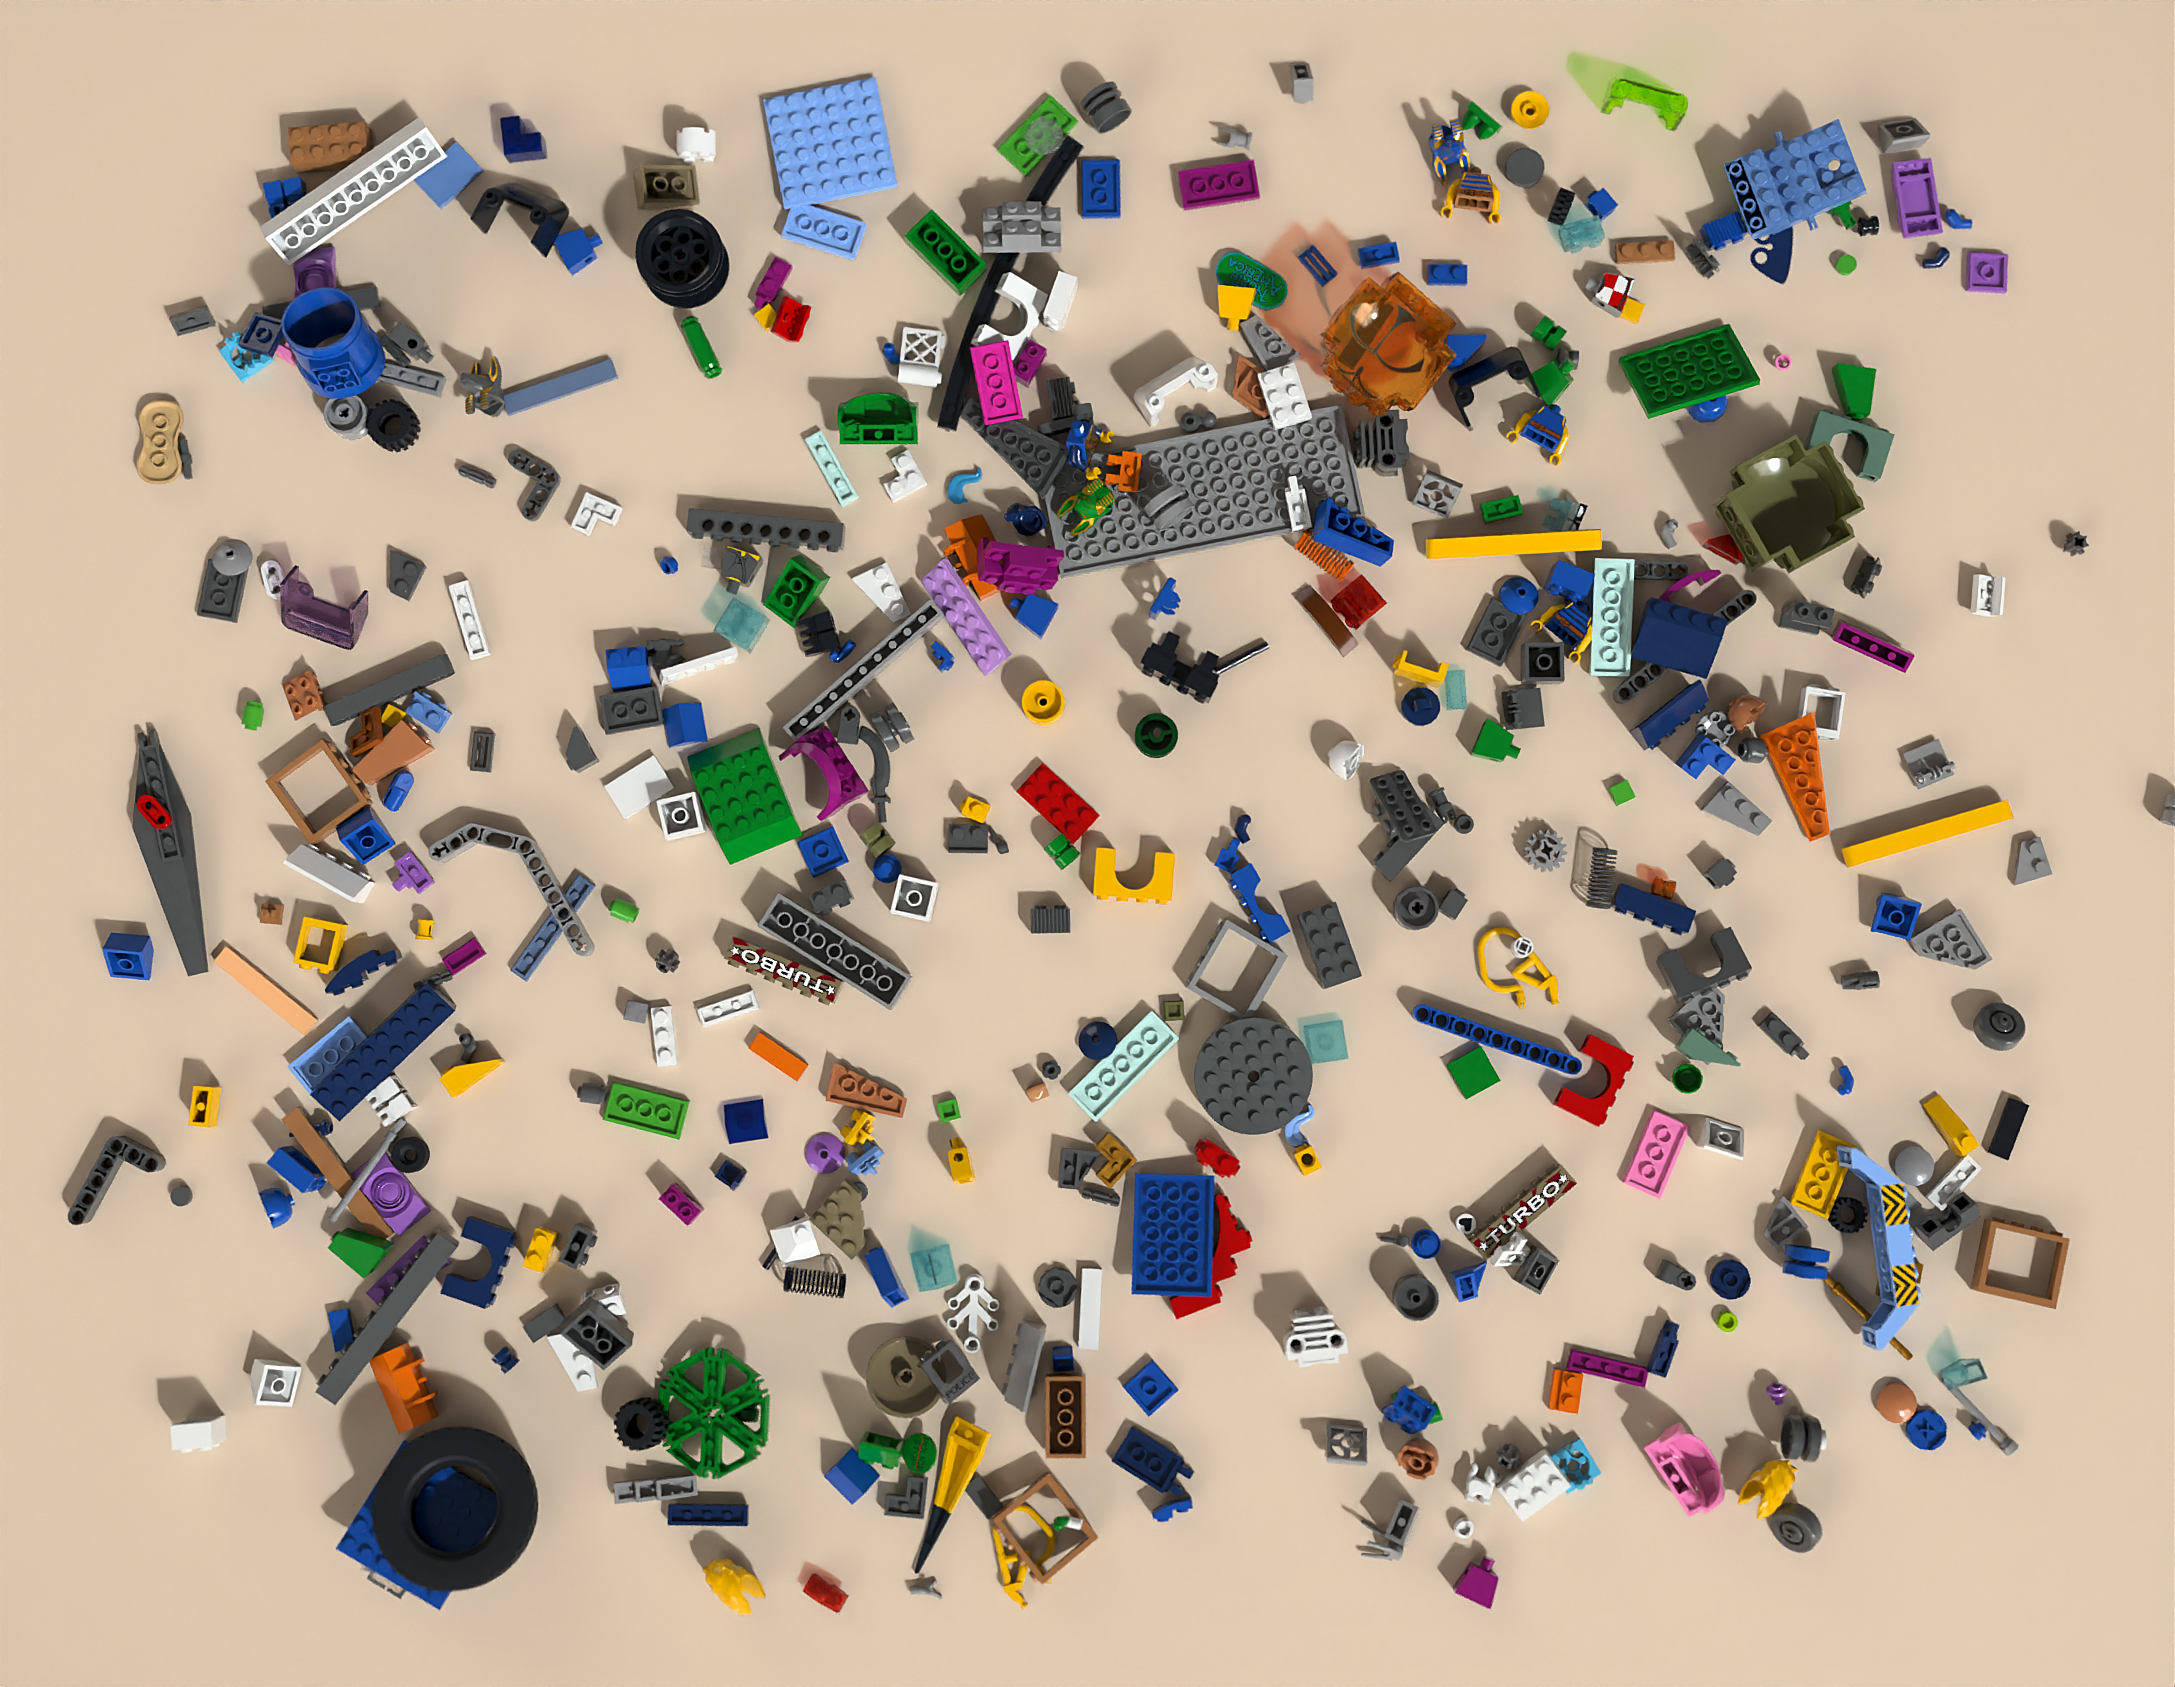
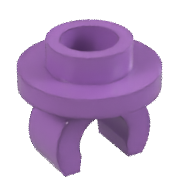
M1772 1383L1766 1388V1392L1771 1396V1400L1775 1401V1405H1782L1784 1403L1783 1396L1787 1394V1388L1780 1383Z

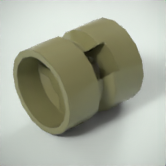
M879 821L859 836L866 846L870 845V851L876 858L885 854L896 844L889 834H885L886 830Z

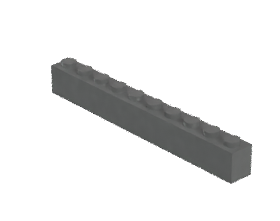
M441 1228L437 1233L432 1232L426 1240L428 1242L427 1246L424 1249L421 1247L414 1255L416 1260L412 1265L410 1263L406 1265L402 1271L404 1275L400 1281L396 1279L389 1289L392 1290L388 1296L383 1295L377 1304L380 1307L376 1312L372 1310L365 1319L366 1325L363 1328L360 1326L354 1333L353 1337L355 1339L351 1344L349 1342L346 1343L341 1350L343 1355L339 1360L335 1358L328 1367L330 1369L327 1375L322 1374L316 1383L319 1385L316 1390L317 1394L334 1405L338 1403L456 1250L459 1241Z

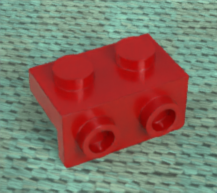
M783 296L770 332L787 342H799L803 336V330L810 317L812 307L802 305L788 296Z

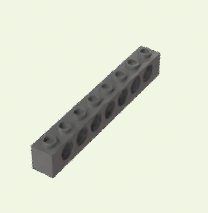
M689 508L686 531L694 539L711 537V540L722 541L724 538L730 539V542L742 543V540L754 545H761V542L769 543V546L780 547V544H785L789 548L794 549L805 546L807 549L818 551L819 548H826L828 552H838V550H843L846 527L844 523ZM706 522H713V526L711 529H704V524ZM725 524H732V529L730 531H723V527ZM750 525L752 527L751 531L746 534L742 533L743 527ZM769 527L771 532L768 535H762L763 528ZM784 529L790 530V534L787 537H781V532ZM803 531L810 532L807 539L800 538V534ZM822 533L829 534V538L826 541L819 540V536Z

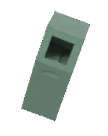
M1688 1028L1674 1046L1675 1049L1692 1060L1730 1066L1741 1065L1736 1061L1738 1058L1729 1051L1725 1053L1720 1049L1722 1046L1712 1039L1711 1041L1704 1037L1706 1034L1698 1028Z

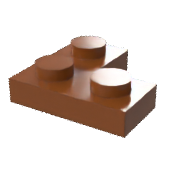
M375 705L361 713L362 731L349 738L351 756L358 757L383 742L381 710Z

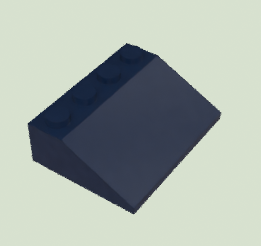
M1651 597L1646 601L1631 657L1707 679L1721 644L1728 619Z

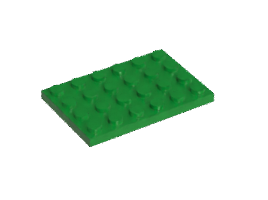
M1730 324L1619 357V364L1648 419L1760 385V378Z

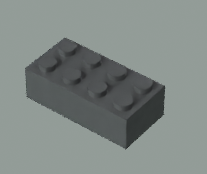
M1336 902L1297 915L1322 989L1362 976Z

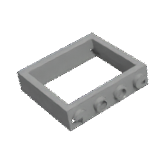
M1226 920L1225 923L1220 922L1215 931L1218 935L1215 940L1210 939L1205 948L1208 952L1205 957L1200 956L1195 965L1198 967L1195 974L1191 972L1185 983L1188 984L1187 989L1238 1019L1253 1017L1288 955ZM1228 929L1277 956L1244 1014L1195 986Z

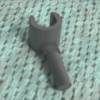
M994 829L989 830L996 843L998 852L1000 854L1008 853L1007 842L1000 843V839Z
M1399 1234L1398 1239L1381 1236L1380 1241L1405 1247L1409 1237Z

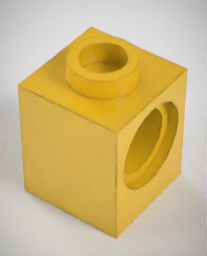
M1303 1144L1295 1148L1296 1152L1293 1153V1156L1304 1176L1322 1168L1311 1145ZM1305 1153H1309L1312 1157L1309 1164H1303L1301 1161V1157Z

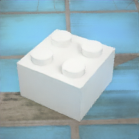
M691 792L656 801L666 840L670 841L707 832L698 793Z
M899 874L890 913L930 922L939 884Z
M225 1416L185 1419L170 1426L172 1450H180V1453L191 1452L192 1449L200 1448V1451L211 1450L212 1447L220 1446L221 1442L227 1440Z

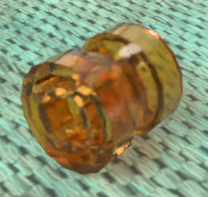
M1656 876L1650 893L1655 896L1661 895L1665 899L1671 900L1676 889V881H1666L1663 877Z

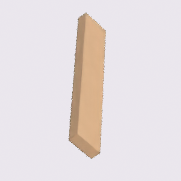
M226 946L214 960V963L303 1035H306L318 1021L315 1016L230 947Z

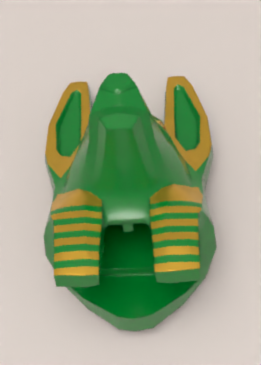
M1100 477L1092 483H1087L1078 494L1068 498L1056 514L1058 518H1061L1069 511L1075 509L1082 519L1070 532L1071 536L1086 532L1094 526L1100 517L1112 510L1113 501L1116 499L1109 488L1103 487L1104 482Z

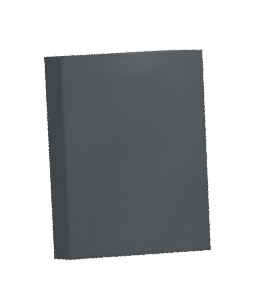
M1532 1245L1530 1248L1531 1252L1519 1267L1513 1280L1541 1295L1559 1260Z

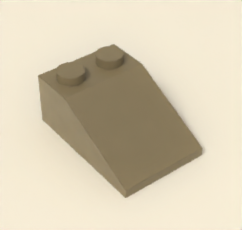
M640 164L633 171L638 210H660L700 204L695 166Z

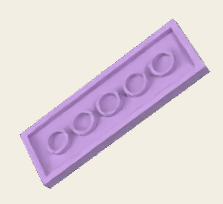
M947 558L941 560L920 580L984 676L989 675L1012 655Z

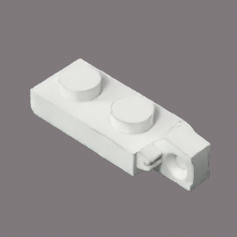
M1296 476L1288 477L1289 488H1285V498L1292 532L1312 528L1305 489H1303L1302 485L1298 486Z

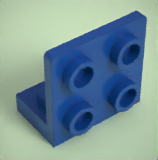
M1402 1386L1394 1401L1383 1407L1381 1413L1384 1414L1388 1421L1399 1424L1401 1429L1407 1434H1415L1427 1428L1437 1408L1406 1386Z

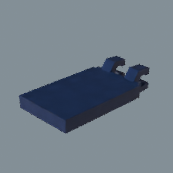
M1134 1426L1131 1427L1112 1459L1113 1463L1162 1494L1164 1491L1167 1493L1169 1490L1178 1497H1180L1184 1488L1173 1482L1175 1477L1179 1473L1190 1480L1194 1473V1470L1184 1465L1183 1457Z

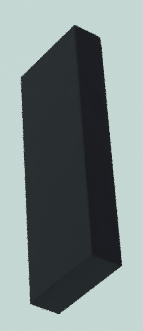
M2008 1098L1987 1153L2004 1160H2009L2029 1105Z

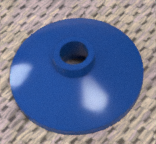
M1514 577L1507 580L1501 587L1500 599L1504 607L1515 614H1526L1537 605L1538 591L1531 581L1522 577ZM1518 591H1522L1524 595H1520Z

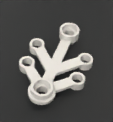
M971 1274L965 1280V1288L957 1296L949 1299L948 1306L953 1310L957 1309L960 1306V1302L969 1294L970 1303L955 1317L949 1318L947 1326L952 1330L957 1329L959 1323L969 1315V1336L964 1342V1348L969 1353H975L980 1347V1341L977 1338V1314L987 1324V1328L990 1331H995L999 1327L998 1320L992 1318L978 1303V1294L988 1303V1308L991 1311H996L1000 1303L998 1299L992 1298L984 1289V1279L978 1274ZM973 1280L978 1282L977 1287L971 1286ZM951 1300H956L958 1305L956 1307L951 1306ZM990 1302H997V1307L992 1308ZM951 1320H956L957 1325L955 1327L950 1325ZM991 1321L996 1322L997 1326L995 1328L989 1326ZM969 1341H975L976 1346L970 1347Z

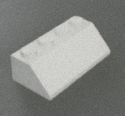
M310 843L309 845L301 844L283 862V864L352 902L364 903L375 882L370 880L371 876L361 871L358 874L353 871L354 867L345 862L340 864L336 861L337 857L329 853L322 854L319 852V847Z

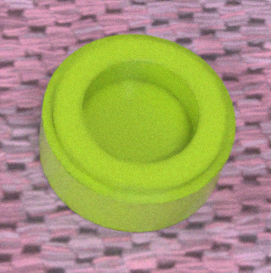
M1724 1311L1717 1316L1716 1323L1721 1330L1732 1332L1736 1329L1738 1320L1733 1313Z

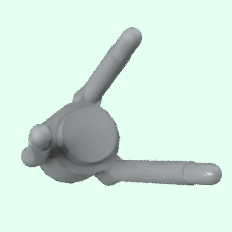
M1361 1520L1363 1525L1389 1541L1385 1545L1368 1541V1545L1383 1550L1384 1554L1361 1553V1556L1392 1561V1559L1400 1560L1403 1554V1546L1384 1537V1532Z

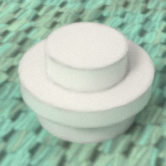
M1459 1518L1455 1521L1453 1529L1458 1537L1468 1538L1472 1535L1474 1526L1469 1519Z

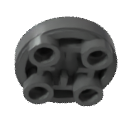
M1518 149L1509 156L1506 162L1505 176L1512 184L1528 189L1538 183L1544 173L1543 158L1533 149Z

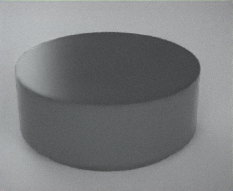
M180 1186L173 1189L170 1198L174 1205L185 1206L191 1202L193 1194L188 1187Z

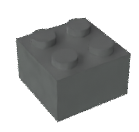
M1524 642L1521 645V684H1561L1565 681L1564 642Z

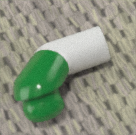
M1057 1516L1053 1520V1528L1057 1531H1062L1064 1526L1080 1530L1083 1520L1070 1516Z

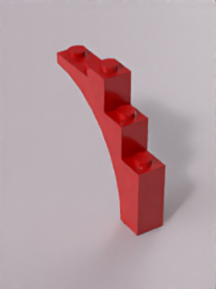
M1222 1193L1214 1195L1219 1215V1233L1213 1254L1212 1297L1173 1296L1169 1298L1176 1319L1221 1303L1219 1298L1223 1296L1219 1285L1215 1286L1214 1283L1235 1276V1270L1238 1267L1234 1257L1230 1259L1229 1256L1251 1248L1250 1242H1253L1249 1230L1245 1231L1243 1227L1235 1228L1239 1225L1235 1215H1230L1228 1210L1231 1207L1228 1197H1223Z

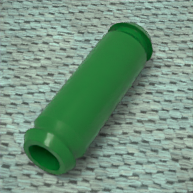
M689 316L681 321L683 333L702 372L705 373L704 376L707 379L719 376L722 373V368L719 367L720 363L701 324L698 322V318Z

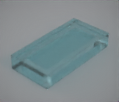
M1453 670L1446 673L1445 692L1447 710L1467 709L1464 670Z

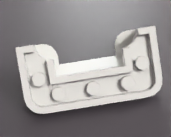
M1190 357L1138 388L1134 394V401L1149 426L1152 427L1159 422L1158 413L1164 407L1163 397L1189 381L1194 389L1203 387L1209 392L1216 388L1218 374L1211 364L1196 357Z

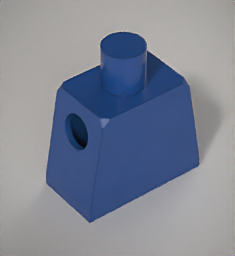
M583 229L558 235L555 240V244L572 276L597 259L593 248L603 244L598 233L587 237Z
M1028 595L1025 601L1014 597L1009 607L1018 611L1016 616L1017 622L1039 639H1042L1059 605L1034 595Z

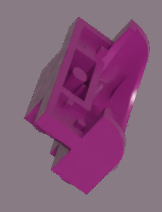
M982 537L977 549L978 581L994 584L997 586V590L1007 593H1023L1025 595L1034 594L1038 588L1042 590L1052 589L1058 581L1057 566L1064 558V550H1057L1055 546L1050 545L1047 548L994 541L989 543V538ZM997 560H1003V565H1001Z

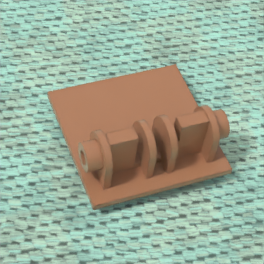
M311 670L282 685L295 721L316 710L322 711L324 710L323 707L327 705L324 697L320 696L323 692L318 691L321 689V686H318L317 675H314Z

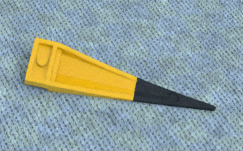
M960 1416L955 1417L948 1434L936 1496L915 1568V1574H918L983 1458L984 1450L991 1436L990 1432Z

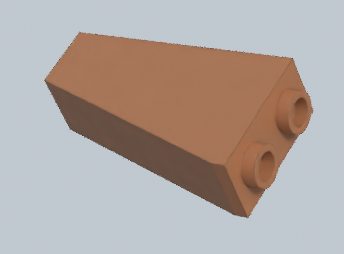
M401 720L383 738V742L376 745L352 771L365 784L372 786L434 750L430 745L432 741L424 734L421 736L417 732V726L411 721L407 723Z

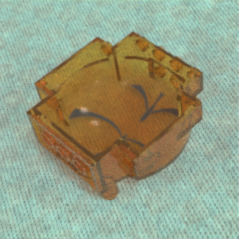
M1400 272L1387 277L1380 286L1368 277L1360 283L1349 299L1339 306L1326 328L1320 334L1324 338L1323 346L1328 350L1321 367L1324 369L1323 372L1332 378L1330 382L1337 392L1345 394L1348 397L1347 400L1354 406H1367L1368 411L1373 416H1384L1392 406L1396 405L1403 411L1407 410L1409 412L1416 408L1457 354L1443 341L1457 323Z

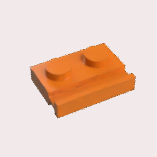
M1553 1368L1548 1404L1549 1410L1578 1414L1583 1373Z

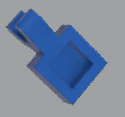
M1233 838L1228 850L1222 848L1214 866L1232 874L1240 858L1235 852L1241 841Z

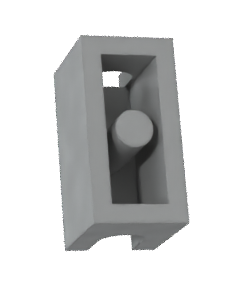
M1400 1499L1384 1537L1406 1547L1421 1509Z

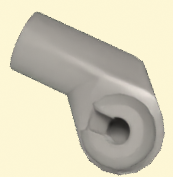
M1675 519L1666 521L1661 531V536L1668 549L1677 545L1673 538V533L1678 528V522Z

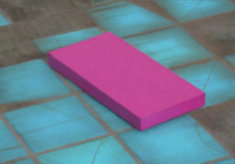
M1008 340L970 347L985 425L1023 418Z

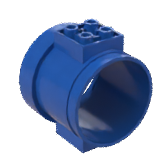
M339 287L316 288L299 295L287 306L281 321L282 332L296 356L297 367L311 390L327 398H348L364 392L378 380L385 366L384 349L376 333L366 324L356 302L349 294L340 290ZM347 333L342 339L329 346L316 348L321 342L334 335Z

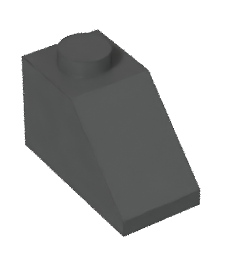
M575 726L566 751L568 758L566 763L571 770L580 773L598 763L599 760L582 729Z

